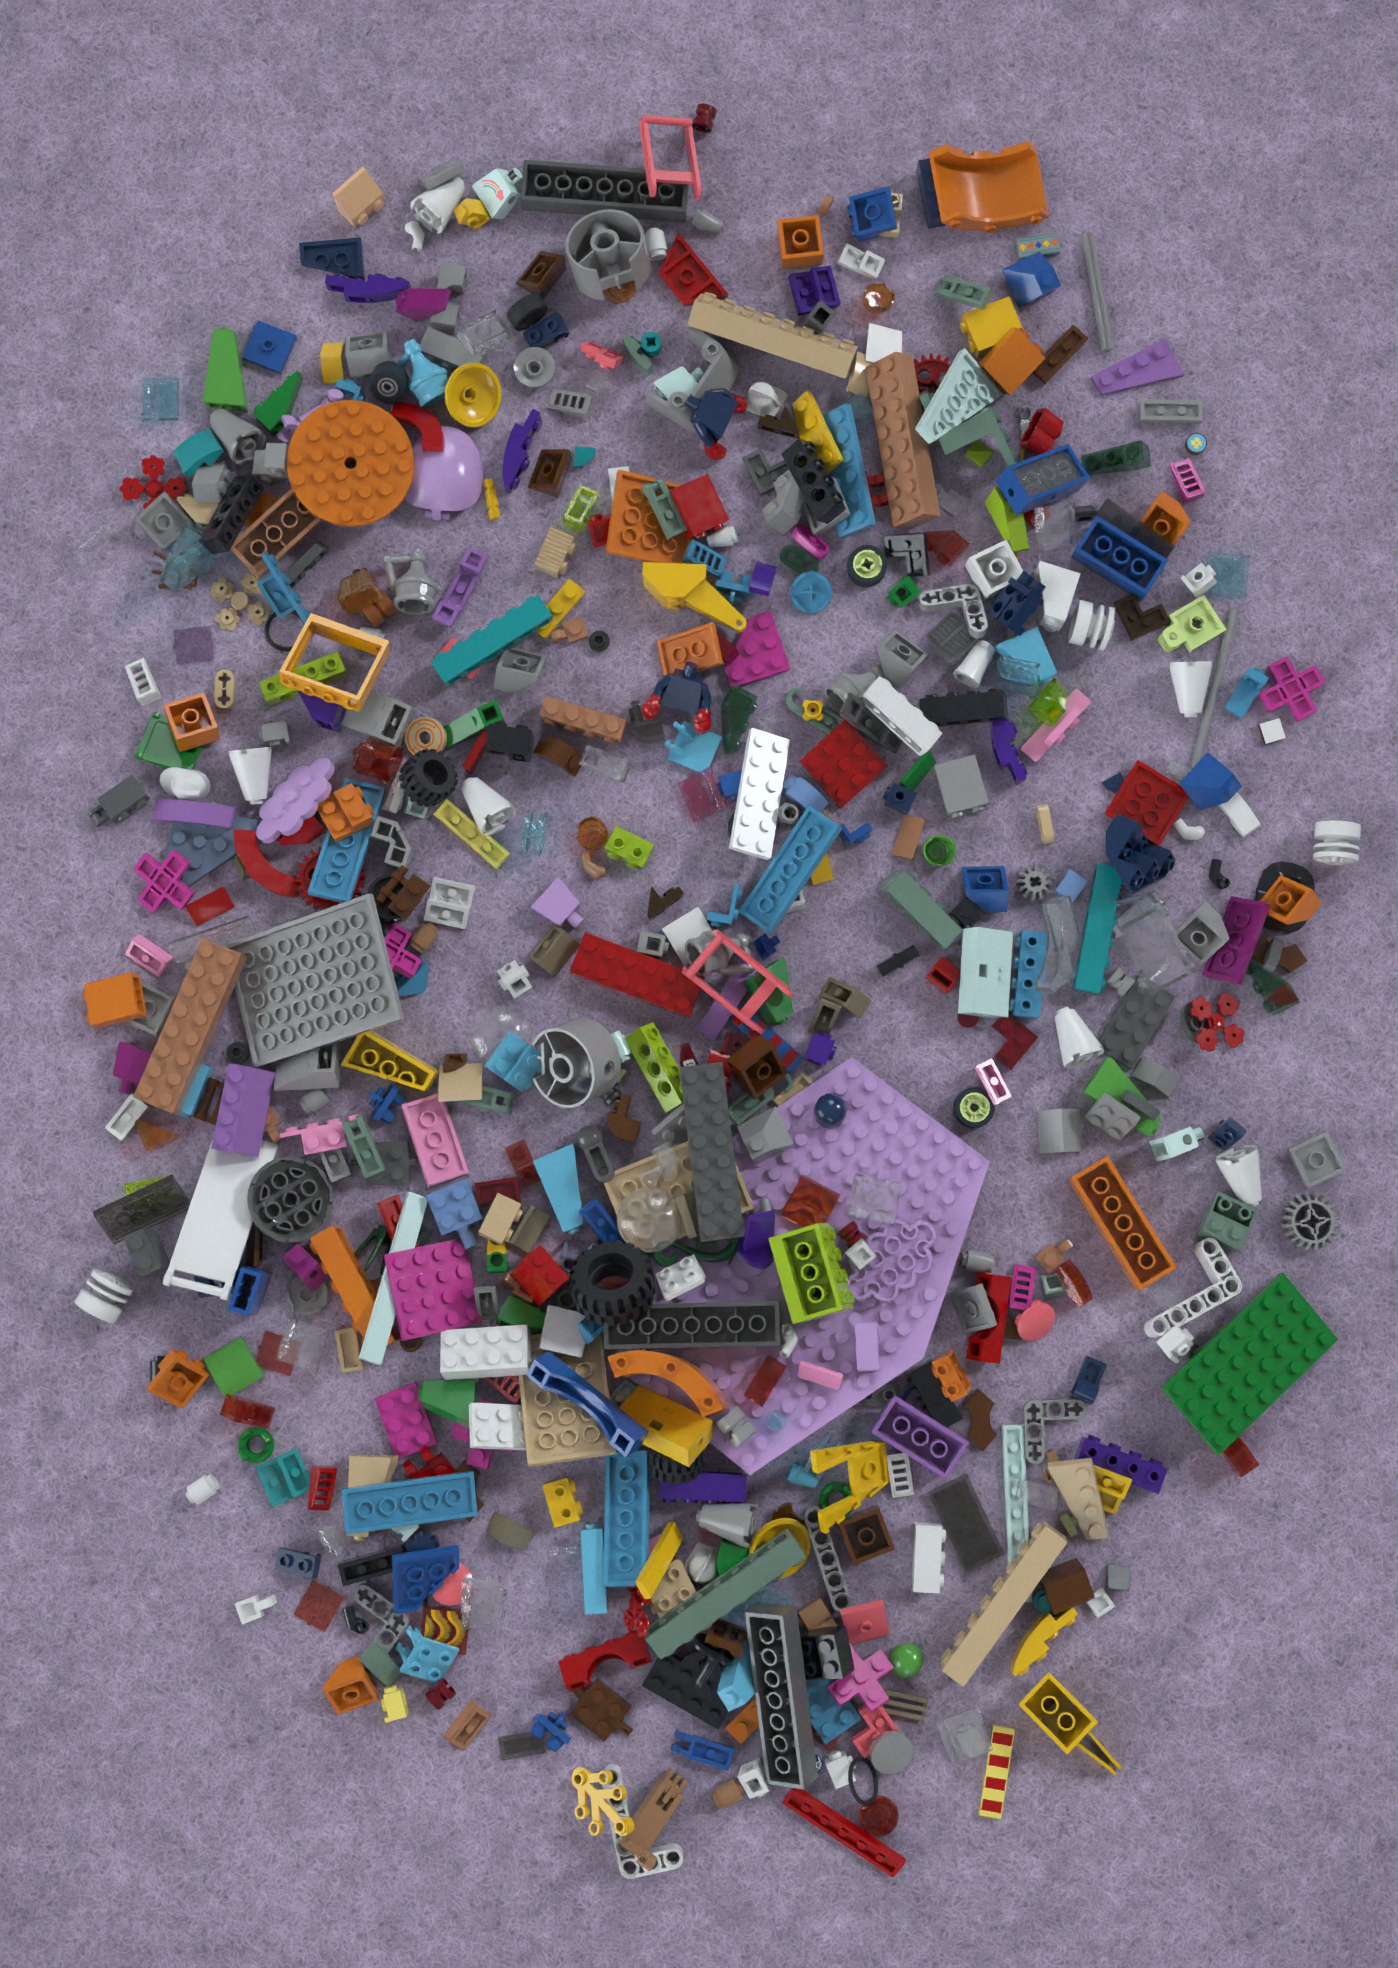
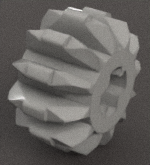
M1034 865L1032 870L1029 866H1026L1025 873L1022 871L1018 873L1022 879H1017L1016 884L1022 886L1017 891H1025L1022 896L1024 899L1031 894V901H1034L1036 896L1039 900H1042L1044 898L1043 893L1046 895L1050 893L1046 887H1051L1053 883L1046 880L1051 877V874L1044 876L1043 873L1046 870L1044 867L1038 871L1037 865ZM1037 879L1038 882L1036 884H1039V886L1032 887L1030 885L1032 882H1029V880Z

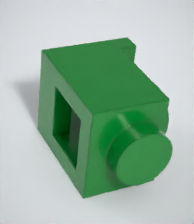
M905 574L886 590L889 594L886 598L894 607L898 605L900 608H903L921 591L912 579ZM900 588L904 589V595L902 596L897 594Z

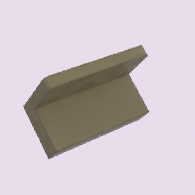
M554 924L528 958L555 977L580 944L566 931Z
M695 1191L677 1196V1203L688 1238L699 1236Z
M531 1205L509 1243L530 1253L551 1216Z

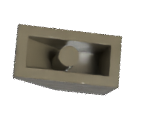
M829 977L819 993L821 997L840 1005L841 1009L860 1019L872 1001L858 989Z

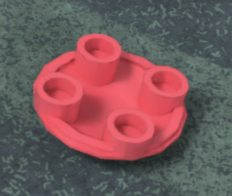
M1035 1300L1030 1307L1015 1318L1019 1336L1026 1341H1036L1046 1336L1055 1322V1312L1047 1303Z
M459 1563V1569L454 1574L450 1573L443 1580L444 1584L432 1596L436 1601L447 1606L459 1605L465 1601L471 1593L473 1585L472 1575L467 1567Z

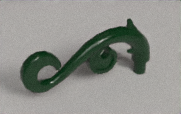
M700 1236L696 1240V1249L678 1241L661 1240L653 1248V1259L660 1266H671L676 1261L678 1253L674 1251L671 1257L666 1258L662 1255V1249L665 1246H673L690 1256L694 1254L697 1260L721 1262L727 1259L730 1265L738 1252L737 1242L740 1237L726 1239V1241H730L729 1244L718 1252L705 1251L706 1245H709L711 1250H713L717 1245V1241L701 1242Z

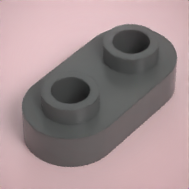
M886 1383L871 1393L869 1399L864 1398L859 1402L865 1406H885L890 1400L885 1397L887 1391H892L893 1396L896 1395L899 1398L900 1392L894 1384Z

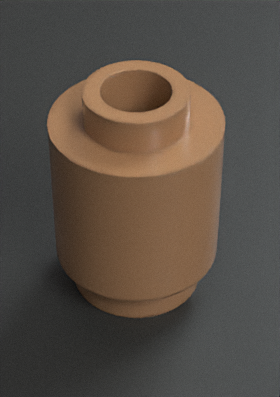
M422 922L410 937L411 941L408 944L422 954L430 948L439 936L436 933L438 928L430 922H427V924Z
M732 1778L716 1787L715 1791L712 1792V1797L719 1809L723 1807L726 1809L744 1799L743 1794L746 1791L739 1780L736 1781L735 1778Z

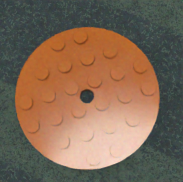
M341 400L319 407L299 424L288 447L287 472L297 498L314 516L336 526L362 527L383 520L402 504L413 482L414 454L405 430L391 414L368 402ZM349 458L357 461V465L353 469H348L345 466V462Z

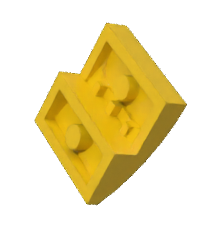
M1093 1465L1103 1510L1116 1514L1121 1500L1125 1499L1132 1479Z

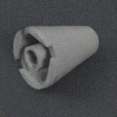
M225 409L215 410L211 414L210 425L231 460L236 464L243 465L251 462L254 459L251 455L255 453V450H263L266 436L259 428Z
M758 1504L703 1505L702 1509L699 1508L697 1511L696 1521L699 1522L701 1528L744 1548H750L748 1541H752L755 1536L758 1516L754 1515V1509L758 1510Z

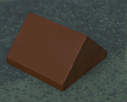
M540 251L516 283L529 293H538L544 299L566 270L565 258L559 254Z
M541 450L528 488L558 498L572 461L570 450Z
M1077 1558L1049 1568L1040 1580V1585L1053 1614L1095 1599L1086 1570Z

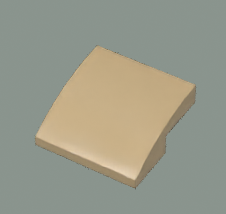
M483 1063L465 1064L451 1072H444L443 1065H440L439 1102L482 1100Z

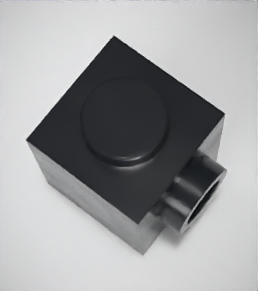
M966 896L949 915L954 916L964 929L967 925L972 927L980 920L978 915L981 911Z

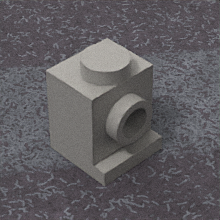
M287 721L261 725L262 732H259V738L262 745H270L271 748L281 747L285 742L288 746L293 745L290 725Z
M645 931L640 932L637 952L657 958H662L663 954L668 953L669 942L666 941L665 935ZM656 942L658 944L657 949L652 950L650 944Z

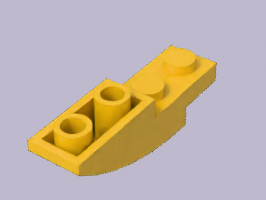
M1073 1607L1059 1612L1054 1617L1049 1612H1045L1029 1628L1012 1659L1010 1670L1014 1676L1018 1674L1023 1675L1030 1669V1664L1035 1660L1037 1662L1042 1660L1047 1655L1046 1651L1049 1650V1647L1045 1644V1641L1047 1639L1049 1641L1054 1639L1059 1634L1058 1630L1064 1625L1068 1627L1075 1622V1617L1078 1613Z

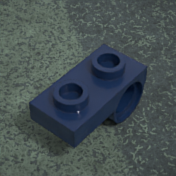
M555 312L525 331L523 335L529 347L543 348L551 342H558V339L562 337L567 338L569 331L561 314Z
M1229 1117L1226 1121L1223 1119L1219 1122L1220 1126L1214 1132H1211L1208 1139L1216 1147L1226 1151L1240 1140L1247 1130Z
M1085 1356L1069 1396L1090 1405L1093 1404L1107 1364Z
M280 1547L278 1548L274 1570L316 1579L318 1578L322 1555H310L309 1552Z

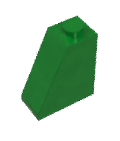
M785 958L775 960L765 966L768 971L786 984L790 990ZM756 972L743 980L751 996L765 981L766 977ZM778 987L774 989L759 1008L767 1025L776 1023L778 1026L788 1020L787 1016L793 1013L791 998Z
M423 1380V1388H419L418 1399L422 1401L424 1409L469 1428V1404L476 1403L477 1399L476 1381Z

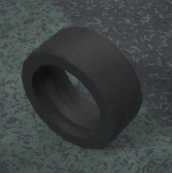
M532 293L512 305L507 312V318L515 330L522 331L541 320L548 308L538 293Z

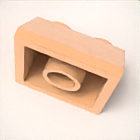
M361 167L332 193L338 211L354 228L365 224L369 215L374 211L378 212L385 202L382 191L364 167Z

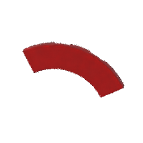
M394 403L391 415L399 423L416 427L420 431L423 452H444V434L439 421L432 413L423 407L411 403Z
M234 829L233 839L236 853L250 877L272 893L295 898V879H297V876L280 872L267 862L258 847L256 831Z

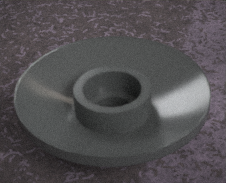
M1190 1001L1183 1006L1179 1021L1181 1030L1186 1038L1197 1043L1196 1035L1200 1034L1202 1028H1209L1207 1026V1018L1200 1021L1197 1017L1191 1015L1190 1009L1193 1006Z

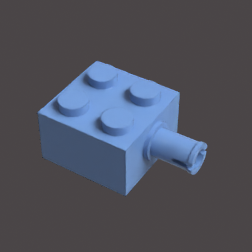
M464 1179L426 1195L442 1236L456 1231L460 1235L465 1250L478 1245L470 1227L472 1226L471 1224L483 1220L484 1216L479 1204H477V1199L469 1179Z

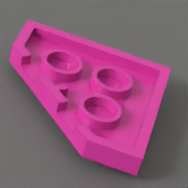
M770 610L750 617L746 624V629L742 632L735 646L739 655L730 665L726 664L724 671L730 689H734L791 669Z

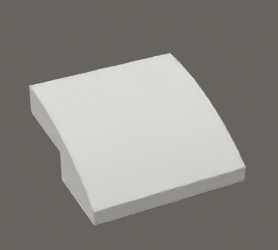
M434 877L430 897L427 900L424 920L466 929L476 886Z
M699 907L662 928V931L684 966L689 964L685 952L686 941L691 938H697L704 931H713Z

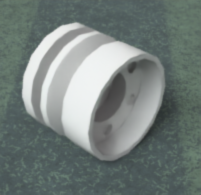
M1078 600L1071 620L1068 643L1082 646L1086 637H1088L1090 648H1094L1098 640V650L1104 651L1113 632L1115 608L1108 606L1104 615V605H1100L1096 613H1093V603Z
M1333 820L1315 823L1314 838L1324 841V843L1313 846V849L1318 851L1313 854V860L1328 865H1346L1359 862V855L1354 853L1359 852L1360 848L1350 843L1360 840L1361 825L1349 821Z
M93 1269L91 1276L96 1280L88 1278L86 1281L93 1290L81 1289L74 1302L89 1314L113 1324L122 1312L116 1301L127 1303L128 1298L124 1295L131 1296L134 1290L118 1276Z

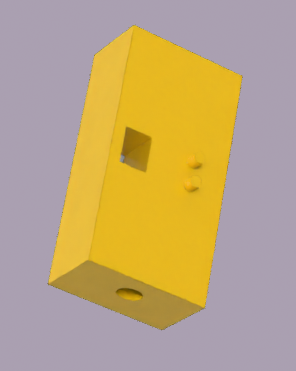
M641 1385L619 1407L649 1431L642 1443L643 1445L687 1467H690L713 1439V1420L702 1417L700 1414Z

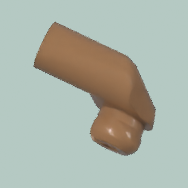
M591 852L581 853L584 872L594 879L604 877L606 874L605 868L603 866L599 867L592 862Z
M1049 1449L1045 1452L1048 1462L1059 1461L1054 1449ZM1047 1465L1044 1479L1048 1483H1053L1055 1480Z

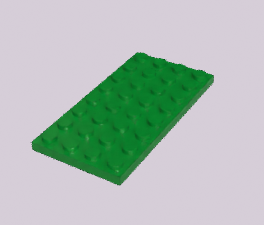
M1279 1273L1160 1387L1216 1455H1220L1334 1345L1338 1338L1284 1273Z

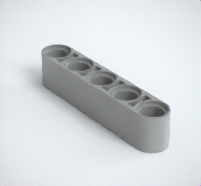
M810 1505L804 1511L805 1523L834 1610L840 1612V1609L851 1607V1598L830 1532L826 1534L827 1537L824 1542L819 1543L815 1541V1535L820 1532L819 1520L810 1521L808 1514L814 1510L820 1511L821 1508L816 1505ZM825 1553L833 1555V1560L829 1564L821 1561ZM833 1574L840 1576V1581L836 1585L828 1582L829 1577ZM845 1596L847 1602L843 1606H838L835 1604L836 1598Z

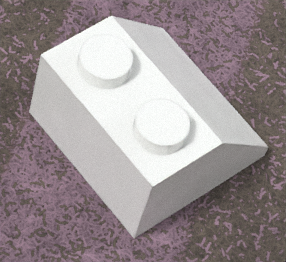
M1007 540L971 556L965 564L984 601L1000 594L1010 584L1008 581L1011 577L1017 580L1023 572Z

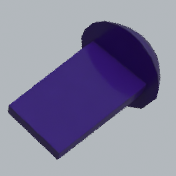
M774 1210L748 1216L744 1237H740L737 1242L738 1253L751 1267L766 1269L774 1261L768 1239L774 1237Z

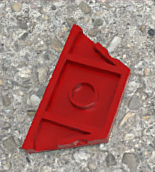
M677 234L675 242L658 272V276L683 307L693 305L694 300L701 293L704 294L705 292L715 294L717 299H726L728 297L726 290L683 237Z

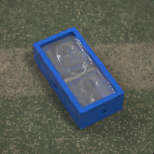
M1066 444L1006 467L995 481L1016 515H1020L1078 492L1090 477L1070 445Z

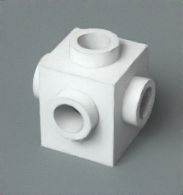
M516 960L504 965L497 971L501 977L498 982L504 991H510L513 998L532 988L527 979L530 976L524 965L519 967Z

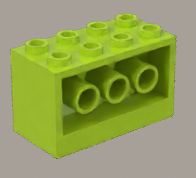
M816 1223L768 1238L793 1324L806 1323L854 1308L852 1304L854 1303V1296L852 1291L848 1290L846 1283L848 1282V1275L846 1270L842 1269L840 1263L842 1255L834 1242L836 1234L829 1223Z

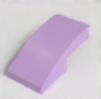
M877 1322L856 1323L857 1371H878L880 1367Z

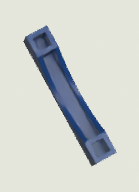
M550 1351L534 1359L526 1375L542 1389L564 1396L586 1410L601 1426L609 1444L625 1457H628L641 1447L649 1431Z

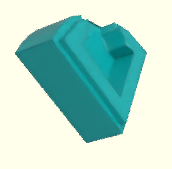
M575 446L574 468H582L593 460L596 448Z

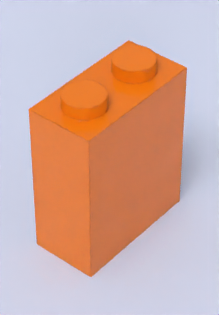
M1012 327L978 363L996 386L1006 395H1011L1045 359L1042 355V348L1035 342L1033 344L1028 339L1029 334L1023 328Z
M129 972L84 984L85 991L83 996L87 1003V1019L90 1026L103 1028L147 1016L140 975Z

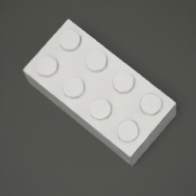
M528 1325L452 1329L441 1332L440 1373L445 1380L527 1375L531 1367V1331Z

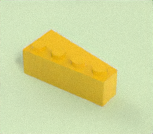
M373 1030L357 1036L341 1063V1066L376 1075L380 1078L392 1080L423 1091L430 1090L439 1074V1070Z

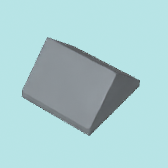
M1080 1109L1037 1111L1039 1154L1082 1152Z

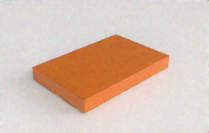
M711 622L657 640L664 676L667 673H673L677 668L684 670L686 662H693L698 665L696 673L723 664L715 623Z

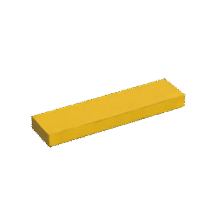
M675 1521L667 1523L635 1581L644 1599L652 1598L684 1539Z

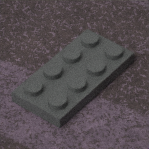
M1138 974L1135 982L1128 990L1099 1039V1043L1105 1051L1104 1053L1126 1067L1133 1069L1176 996Z

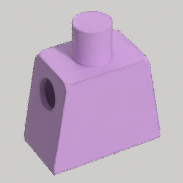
M559 877L531 906L533 911L560 928L568 922L576 929L584 921L576 913L577 909L581 906Z

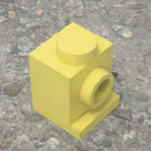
M396 1685L384 1688V1698L381 1699L383 1711H387V1715L384 1718L385 1723L407 1717L409 1710L403 1687L397 1688Z

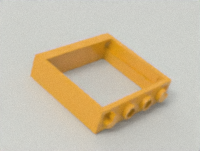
M311 613L279 671L280 683L287 688L302 691L306 695L322 698L328 703H336L348 710L360 712L390 654V641ZM314 634L377 656L357 695L294 673Z

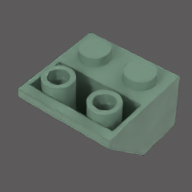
M1217 1191L1201 1219L1196 1235L1203 1239L1214 1238L1221 1247L1236 1253L1244 1247L1257 1209Z

